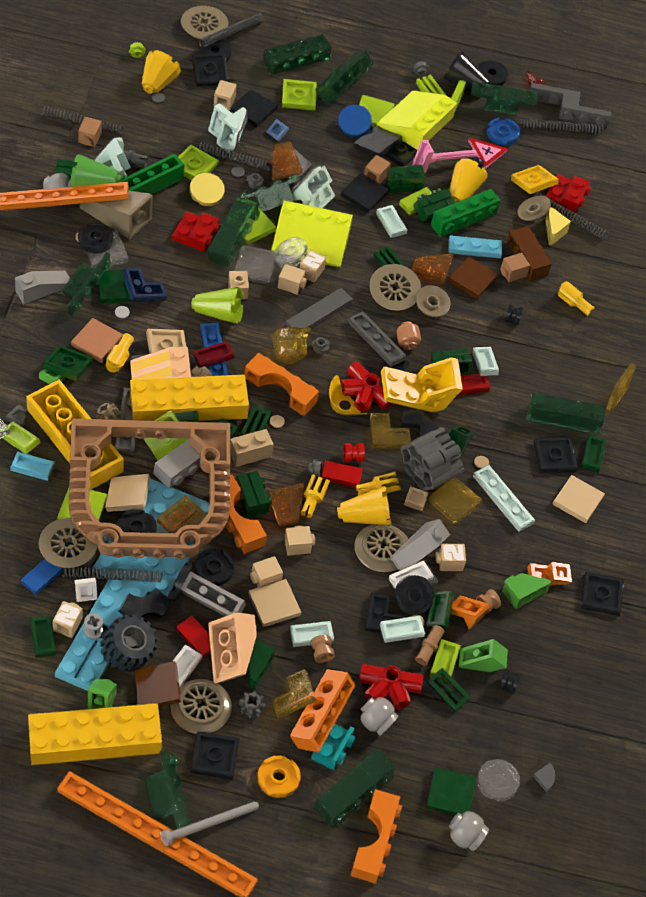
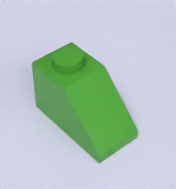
M520 573L517 576L512 575L505 580L502 592L513 607L518 609L546 594L551 581Z
M494 639L460 648L459 667L483 672H493L507 668L508 650Z
M96 678L88 688V709L112 707L117 694V684L108 679Z

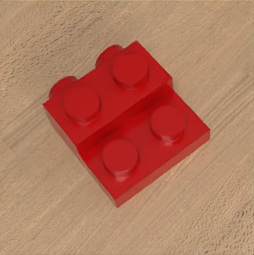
M557 174L558 184L551 186L545 197L550 199V202L553 200L552 204L556 202L555 205L559 203V206L562 205V208H568V210L576 213L578 208H582L586 200L584 196L588 197L591 191L590 181L575 175L573 179H569Z
M186 211L172 235V240L205 252L207 247L212 245L215 233H219L221 227L219 218L206 213L198 216Z

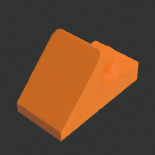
M460 595L452 603L450 614L463 617L470 630L484 617L490 606L488 603Z

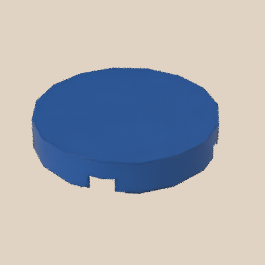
M347 106L340 112L338 117L339 128L347 136L361 137L370 130L372 125L371 114L363 106Z
M496 118L488 124L487 136L495 144L509 146L518 141L520 128L514 121L507 118L505 120Z

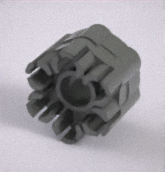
M442 427L401 446L404 469L418 488L423 491L433 490L465 471L463 467L460 468L463 466V463L459 459L461 458L459 445H456V442L453 440L450 441L448 433L442 436V433L446 432Z

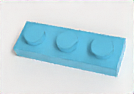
M450 236L449 253L501 258L502 241Z

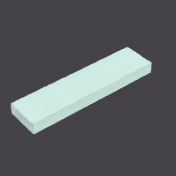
M490 465L474 472L473 477L518 532L534 524L535 519Z

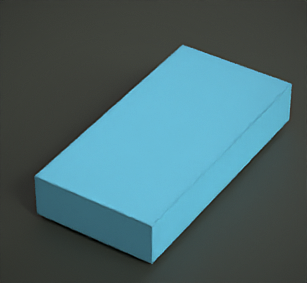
M17 452L11 465V471L48 481L55 462Z

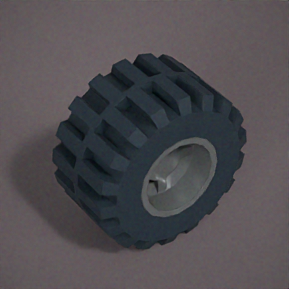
M128 614L118 617L101 637L103 639L100 642V646L103 647L101 653L106 655L104 658L106 662L110 661L112 663L110 666L113 668L117 666L118 671L126 669V672H131L143 667L154 656L155 650L158 647V644H156L158 636H154L156 631L154 628L151 629V623L149 621L147 623L144 622V618L141 616L136 618L134 614L130 617Z

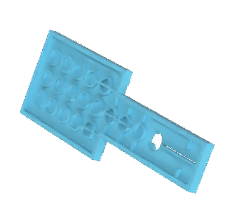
M150 479L145 509L141 510L154 516L157 522V533L175 534L183 526L199 525L208 514L209 502L175 488H167L164 484ZM191 542L185 543V544H187V545H189V546L194 545V544L191 543ZM101 554L94 568L95 572L97 567L99 568V574L100 569L103 568V576L104 570L107 568L106 575L108 577V570L110 568L112 578V570L114 568L115 578L117 569H119V578L121 569H123V578L125 569L127 570V579L129 569L131 570V579L133 570H135V579L137 570H139V579L141 570H143V579L145 570L147 571V580L149 570L151 571V580L153 571H155V580L157 571H159V580L161 573H163V577L160 583L158 581L155 583L154 581L142 582L141 580L139 582L138 580L122 581V579H109L89 614H99L103 619L102 626L109 627L118 617L123 616L118 610L129 593L134 596L144 597L149 595L154 589H157L168 597L185 562H189L190 558L176 559L174 557H164L157 559L154 557L134 558L133 556L115 558ZM83 623L57 668L55 677L88 691L89 686L96 678L101 679L110 661L106 662L104 659L106 655L101 653L103 647L100 646V642L103 639L92 640L87 638L84 633L85 625Z

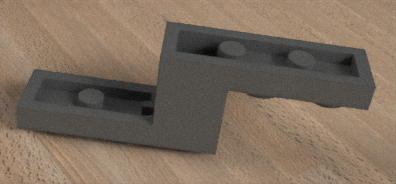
M535 83L531 84L528 99L560 105L559 119L583 124L589 123L590 125L599 124L603 125L604 128L608 127L611 112L579 106L580 92Z

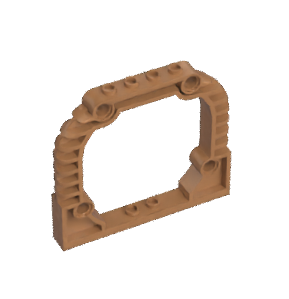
M72 419L69 513L76 529L89 541L97 544L100 553L106 556H113L115 558L123 556H133L134 558L154 557L157 559L164 557L183 559L196 556L201 546L210 543L212 539L222 532L229 518L230 423ZM111 437L190 439V446L200 454V468L202 471L209 473V511L199 525L183 526L175 534L123 532L115 524L100 523L90 507L91 470L99 467L101 451L111 444ZM108 540L112 541V543L106 544L104 542ZM191 542V543H193L194 545L189 546V545H187V544H185V543Z

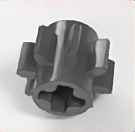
M256 691L250 694L245 692L244 699L239 701V706L242 707L241 714L245 713L249 719L253 716L260 717V710H265L266 705L262 703L264 696H259L256 694Z

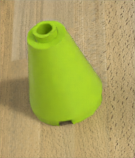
M233 287L196 294L195 298H192L191 306L196 313L238 324L243 314V305H241L240 300L243 299V292L241 287Z

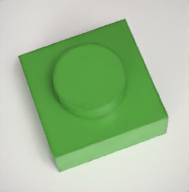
M45 369L39 372V379L47 384L57 380L62 382L66 378Z

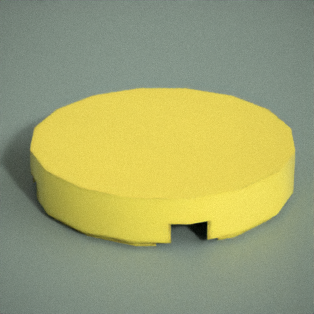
M211 173L198 174L190 184V195L200 205L213 206L223 198L224 184L221 179Z

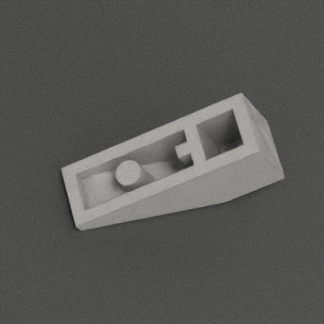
M31 271L15 277L16 293L23 304L74 286L66 271Z
M440 519L426 522L390 558L398 570L401 571L416 564L436 549L450 534Z

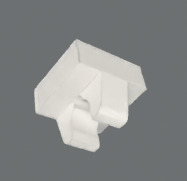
M95 578L75 580L77 602L97 600Z

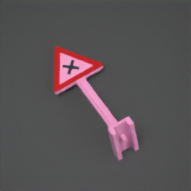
M469 138L468 142L473 150L435 154L428 140H421L412 165H422L424 173H426L429 164L435 161L479 157L484 161V169H486L507 152V148Z

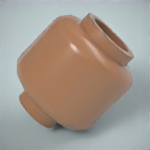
M407 321L397 328L398 345L405 350L417 348V345L421 342L419 326Z

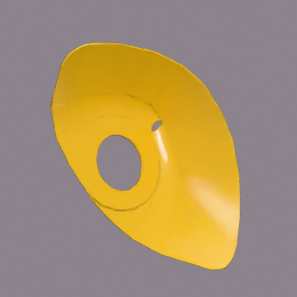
M336 375L329 387L332 409L342 415H363L354 406L355 401L350 396L343 395L339 376ZM345 400L351 404V407L348 410H343L340 408L339 403Z

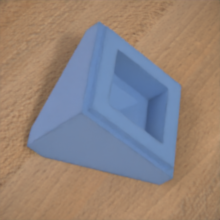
M276 119L266 133L280 142L289 130V127Z

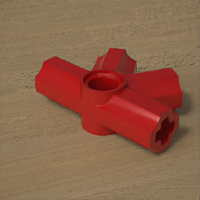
M353 362L346 370V374L351 379H343L341 383L343 395H357L354 406L362 412L370 410L373 400L382 409L387 410L393 403L384 400L383 385L380 384V378L376 374L369 373L359 362Z
M362 664L359 683L372 685L365 692V697L368 701L371 698L374 700L379 697L386 699L389 696L394 709L401 710L411 704L407 691L421 693L424 675L400 671L396 666L383 668Z

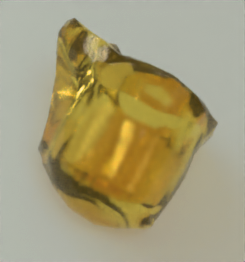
M285 327L276 330L271 335L276 359L289 365L304 359L307 356L306 340L311 328Z

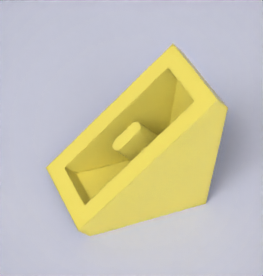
M550 207L545 220L548 244L553 245L568 232L571 221Z

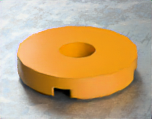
M272 756L265 759L260 766L257 774L258 784L268 796L284 798L293 794L298 788L300 770L294 761L286 759L285 756ZM280 772L285 778L279 781L273 775Z

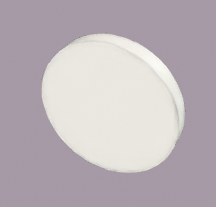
M119 306L115 310V315L119 318H126L129 316V309L125 306Z

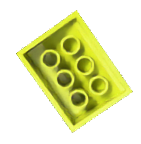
M412 91L385 115L377 125L400 135L402 141L418 150L421 140L429 141L453 118L458 103L442 94Z
M284 200L271 253L303 260L312 250L326 257L325 265L340 268L353 215Z

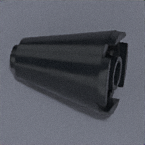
M461 51V54H458L450 65L449 73L446 72L443 77L445 80L457 85L460 80L465 81L466 89L479 94L482 92L486 93L490 87V84H488L490 80L463 51Z

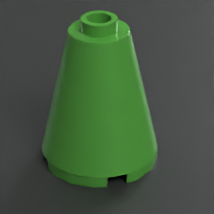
M78 154L74 162L78 163L72 168L71 186L73 187L120 183L122 180V175H119V171L83 155Z

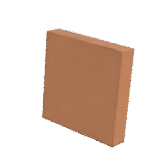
M92 318L71 341V346L103 363L112 347L119 344L123 334Z

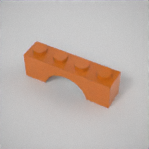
M260 353L245 366V379L258 387L267 384L283 387L290 396L289 407L303 416L318 401L319 391L314 386L305 383L298 376H294L284 367L277 365Z
M230 475V514L226 527L230 533H233L236 546L241 548L243 553L246 554L264 547L267 535L258 520L245 519L234 509L235 504L240 500L241 489L234 476Z
M375 789L367 817L376 825L379 839L370 846L358 848L351 872L352 877L375 884L378 876L383 877L386 864L382 863L383 857H388L391 844H388L389 837H394L397 825L393 824L395 817L399 818L402 805L398 804L400 796Z

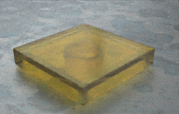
M630 363L614 386L606 407L609 411L612 412L628 390L637 368L636 365Z
M455 477L428 498V502L457 525L482 503V499Z

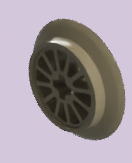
M196 6L188 9L182 15L181 24L187 33L197 39H201L227 28L228 19L217 8Z
M389 264L380 267L374 272L370 279L369 287L372 297L382 307L390 310H404L416 303V294L421 289L419 278L411 269L399 264ZM394 286H397L396 291H393Z
M71 518L53 521L44 528L39 538V549L43 557L51 564L62 568H73L85 564L94 556L98 547L97 544L89 541L76 529ZM72 542V545L65 546V544Z
M372 524L362 529L357 535L354 544L355 553L361 563L369 569L378 572L396 571L398 568L390 557L408 540V537L395 526Z
M195 679L180 686L181 702L171 704L170 706L176 723L184 730L197 734V731L205 733L217 731L226 724L232 710L231 699L226 690L219 684H214L213 681L206 679ZM199 690H204L202 695H200ZM202 702H204V703H205V706H202L201 708H199V707H198V704H201Z

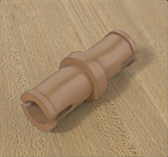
M433 626L427 639L423 640L422 648L415 658L419 664L427 665L432 653L438 649L437 644L445 632L440 626Z

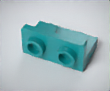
M334 724L319 752H314L311 759L334 771L337 764L341 765L346 757V753H344L346 748H351L356 738L353 736L355 728L350 727L349 730H346Z

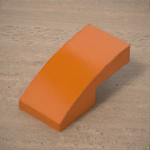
M551 562L549 566L530 563L527 567L528 575L549 579L551 581L550 585H564L572 582L569 564Z

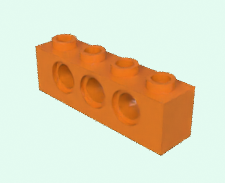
M326 670L290 735L298 749L319 752L355 687L348 672Z

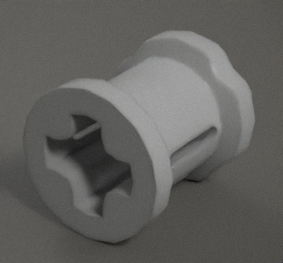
M96 613L87 615L84 619L85 636L92 640L100 638L103 633L102 617Z

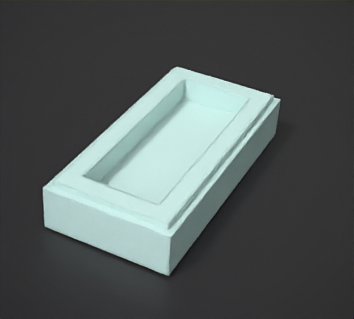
M392 205L376 210V214L390 238L407 233V228Z
M491 347L473 348L472 353L480 376L498 375L499 369Z
M420 616L380 622L385 643L419 638L425 635Z
M330 621L290 626L293 647L311 645V640L319 635H328L331 637V641L334 642Z

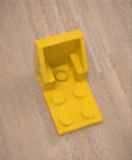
M448 358L426 365L418 374L384 367L381 370L384 400L386 402L434 413L444 410L462 391L458 359Z

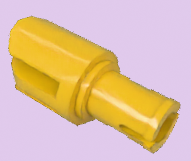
M569 282L562 283L558 296L569 306H576L588 316L595 307L583 298V293Z
M123 334L119 344L114 345L106 359V368L109 372H118L128 359V349L134 340L130 334Z
M396 472L373 477L372 482L356 485L358 496L384 486L386 491L383 493L401 490L400 485H396L399 483L398 478H394L396 477Z
M312 474L305 490L304 497L306 501L300 512L301 515L305 516L308 510V518L313 516L316 505L322 502L330 480L326 479L322 491L319 493L323 478L318 477L314 489L311 490L315 480L314 474Z

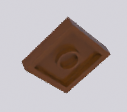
M468 257L449 277L448 282L478 300L497 279L498 274Z
M175 661L135 670L138 705L158 703V707L181 702L178 668Z

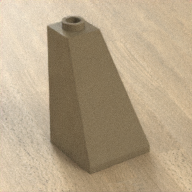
M129 191L128 199L80 203V208L130 240L152 220L153 195Z

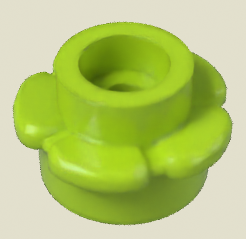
M133 43L130 46L129 53L135 58H140L145 54V48L141 43Z

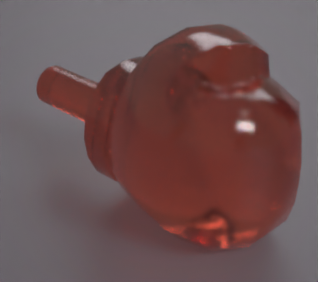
M530 72L526 73L529 77L527 82L530 87L532 83L546 85L544 79L537 75H532Z

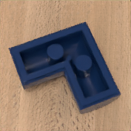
M141 268L123 269L122 275L131 302L166 300L167 295L162 282L145 283Z

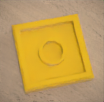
M540 165L511 175V181L529 194L558 184V178Z

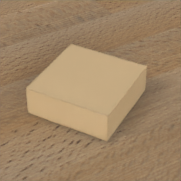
M410 486L404 505L423 511L429 492Z

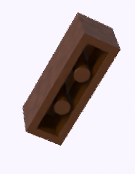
M529 226L511 230L507 243L514 255L523 253L530 264L527 275L528 279L533 280L548 276L552 262L545 254L543 246L537 241L535 233L531 231Z

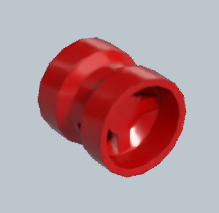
M344 443V462H351L353 459L357 462H364V443H357L354 446L351 443Z

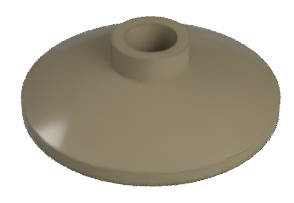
M545 196L531 197L519 206L518 216L524 221L536 220L549 211L551 202Z
M424 286L416 294L418 308L430 317L444 316L450 309L451 302L448 294L437 286Z

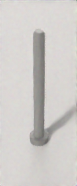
M251 802L171 832L168 829L161 831L162 841L165 846L172 845L175 839L255 811L259 808V804Z

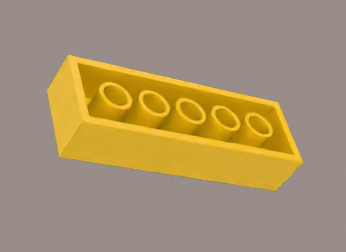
M245 375L130 380L133 420L155 421L170 410L179 422L248 418L249 402Z
M57 380L26 396L27 410L70 463L72 419L91 418L63 383ZM109 444L101 451L99 467L91 470L90 490L110 480L111 477L124 472V458L112 444Z
M158 703L28 715L31 765L161 753L162 739Z

